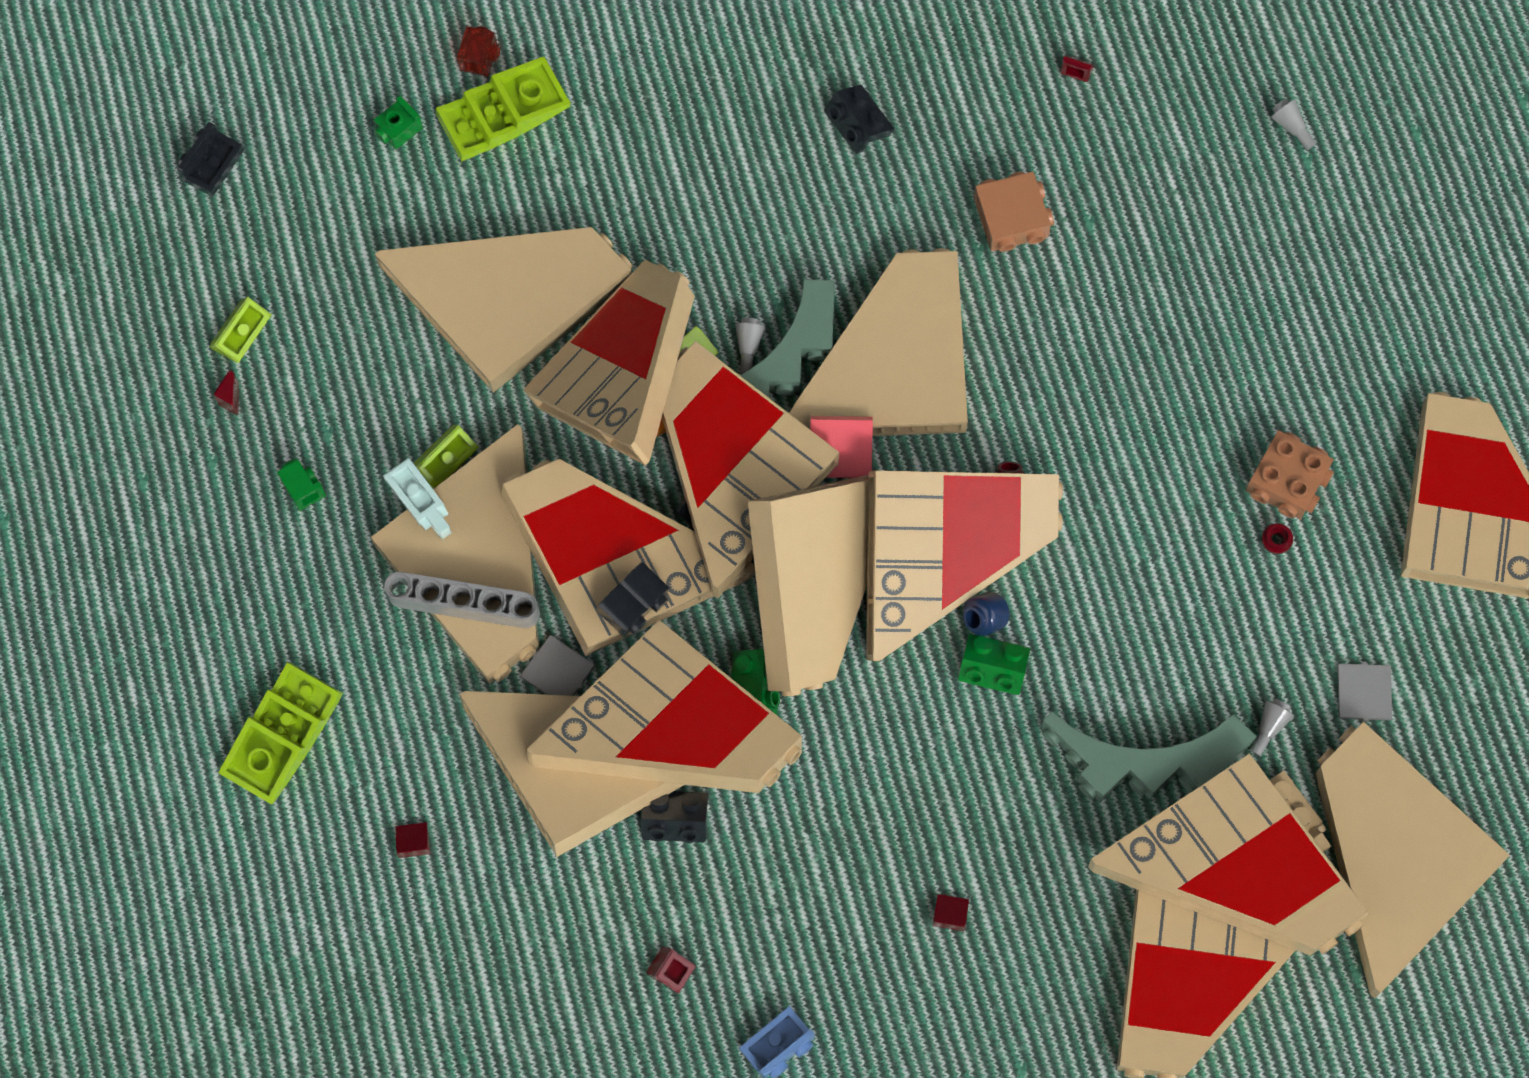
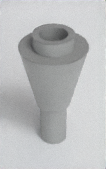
M1286 98L1272 109L1275 114L1271 118L1293 136H1296L1307 151L1317 144L1306 130L1305 122L1295 99L1289 102Z
M742 318L741 323L735 324L741 355L740 375L752 368L753 356L757 352L765 330V326L760 325V320Z
M1274 699L1273 702H1265L1258 730L1259 734L1249 750L1250 752L1259 757L1262 756L1270 739L1272 740L1294 717L1289 712L1291 706L1278 699Z

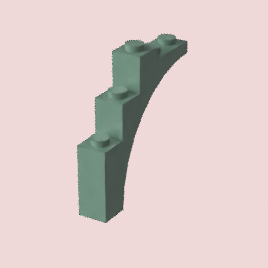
M804 279L801 303L794 322L786 335L764 360L740 375L770 398V392H776V394L781 396L800 393L802 359L820 363L826 359L832 350L835 280Z
M1051 712L1043 719L1041 728L1044 730L1042 732L1044 738L1053 746L1058 744L1066 752V759L1075 768L1081 767L1083 769L1077 780L1080 783V790L1086 797L1091 800L1095 798L1099 803L1126 778L1130 780V787L1138 795L1143 796L1145 794L1149 799L1176 774L1180 777L1178 780L1187 791L1192 792L1230 767L1253 744L1257 737L1234 714L1214 730L1192 741L1171 747L1152 749L1119 747L1093 739L1071 727L1054 712Z

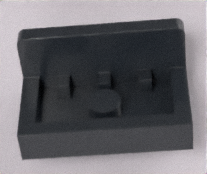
M861 84L836 91L824 109L825 114L855 154L862 153L869 142L889 137L895 129Z
M208 122L204 129H200L197 132L194 144L188 153L185 152L180 157L177 170L183 182L213 197L245 149L243 144L218 132L215 124Z
M673 791L668 795L665 794L650 801V805L642 808V839L687 843L706 842L708 793Z

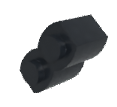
M641 562L599 603L596 611L623 637L629 632L635 635L646 624L647 620L644 617L651 610L657 613L668 602L669 599L666 595L670 587Z

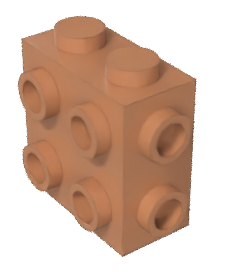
M1034 171L1029 173L1016 172L1008 178L997 181L995 179H988L975 186L974 200L991 252L996 250L1006 252L1024 243L1037 244L1049 237L1050 227L1054 225L1053 214L1050 208H1045L1043 202L1045 190L1042 182H1037Z
M1278 430L1253 474L1246 492L1250 493V496L1257 502L1269 503L1277 507L1282 515L1288 518L1296 517L1301 520L1306 511L1312 514L1320 497L1315 495L1319 486L1326 488L1334 473L1329 468L1334 459L1329 457L1325 450L1319 447H1310L1302 443L1296 435L1289 432L1283 433Z

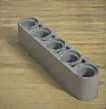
M405 572L390 574L384 583V589L390 602L395 607L519 628H530L540 618L537 601L533 595L527 592ZM397 586H408V589L404 594H393V590ZM427 591H439L438 596L434 600L424 599ZM467 595L470 597L469 602L465 605H456L454 603L458 596ZM491 600L501 602L500 607L496 610L490 611L485 608ZM522 605H529L533 608L525 616L516 613L517 609Z

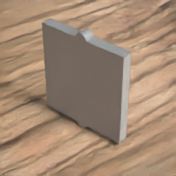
M550 635L539 651L532 656L533 659L520 677L544 694L574 696L578 690L583 689V683L595 668V665Z
M1365 661L1361 664H1338L1339 719H1359L1364 723L1368 722V720L1391 721V665H1368Z

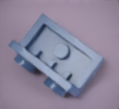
M789 1006L739 1047V1050L762 1078H768L769 1076L776 1078L788 1068L786 1062L795 1054L800 1058L814 1046L811 1041L815 1038V1034L811 1029L807 1028Z

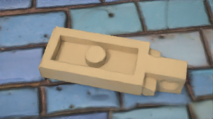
M1282 771L1270 780L1321 850L1326 852L1331 845L1323 835V832L1326 831L1325 826L1322 824L1323 821L1287 773Z

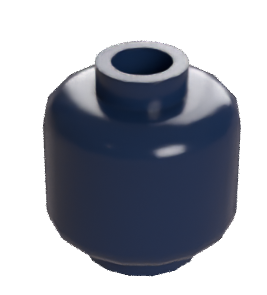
M988 591L970 598L965 603L963 609L965 625L972 633L978 636H986L1003 629L1008 624L1010 617L1007 602L996 592Z

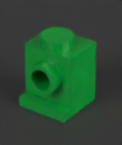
M401 96L396 98V102L374 119L376 126L374 133L383 144L389 143L395 150L423 129L419 114Z
M298 459L289 460L282 466L281 470L277 471L281 482L299 511L326 497L322 485L309 466L303 468Z

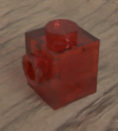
M466 26L457 55L460 71L489 77L493 61H498L501 45L497 44L495 32L482 26L476 28Z

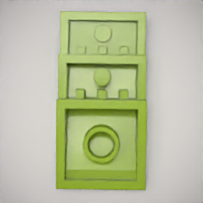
M543 56L492 75L489 83L464 91L463 98L437 107L435 114L462 162L526 133L569 108L571 103L546 58Z
M287 662L273 689L267 690L254 716L248 717L218 773L269 804H274L312 748L341 699L343 692L293 663Z

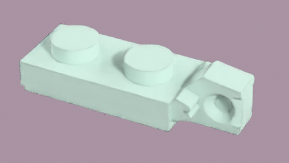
M409 458L383 475L384 480L425 531L432 526L441 540L452 533L449 529L450 526L443 519L448 515L444 503Z

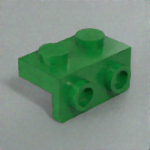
M969 633L958 680L1019 695L1031 648Z
M764 649L733 652L731 678L777 715L780 694L779 691L768 690Z

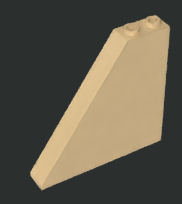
M592 227L379 250L375 254L379 267L493 393L600 308L632 274L631 269L633 268L625 255H618L612 249L613 244L604 233L598 234Z
M939 248L932 252H920L910 249L902 253H896L789 414L809 429L811 416L873 417V436L966 433L968 419L958 252Z
M517 424L433 489L444 503L445 509L448 512V515L443 519L450 526L449 529L452 532L450 535L441 540L432 526L425 531L422 525L420 526L410 512L406 510L371 537L376 549L395 572L522 591L535 597L533 554L501 495L502 486L508 477L516 473H522V475L527 473L525 439L522 428ZM427 591L424 599L434 600L438 596L439 591ZM467 595L458 596L454 603L456 605H465L469 602L470 597ZM491 600L485 608L490 611L496 610L500 607L501 602ZM522 605L517 609L516 613L525 616L533 608L529 605ZM430 613L489 685L495 680L499 682L505 679L511 673V667L520 660L521 662L529 660L536 653L537 650L535 648L539 646L537 623L530 628H519Z
M869 475L748 501L769 691H782V696H795L801 694V689L823 688V683L836 679L867 586Z
M478 691L462 692L460 698L464 711L556 857L650 805V801L665 794L668 795L684 785L533 767L528 762L526 749L581 696Z
M1363 722L1357 729L1351 725L1339 738L1342 744L1336 751L1330 747L1319 758L1318 762L1321 766L1315 774L1340 875L1368 911V914L1362 920L1364 926L1355 932L1369 993L1376 998L1510 855Z

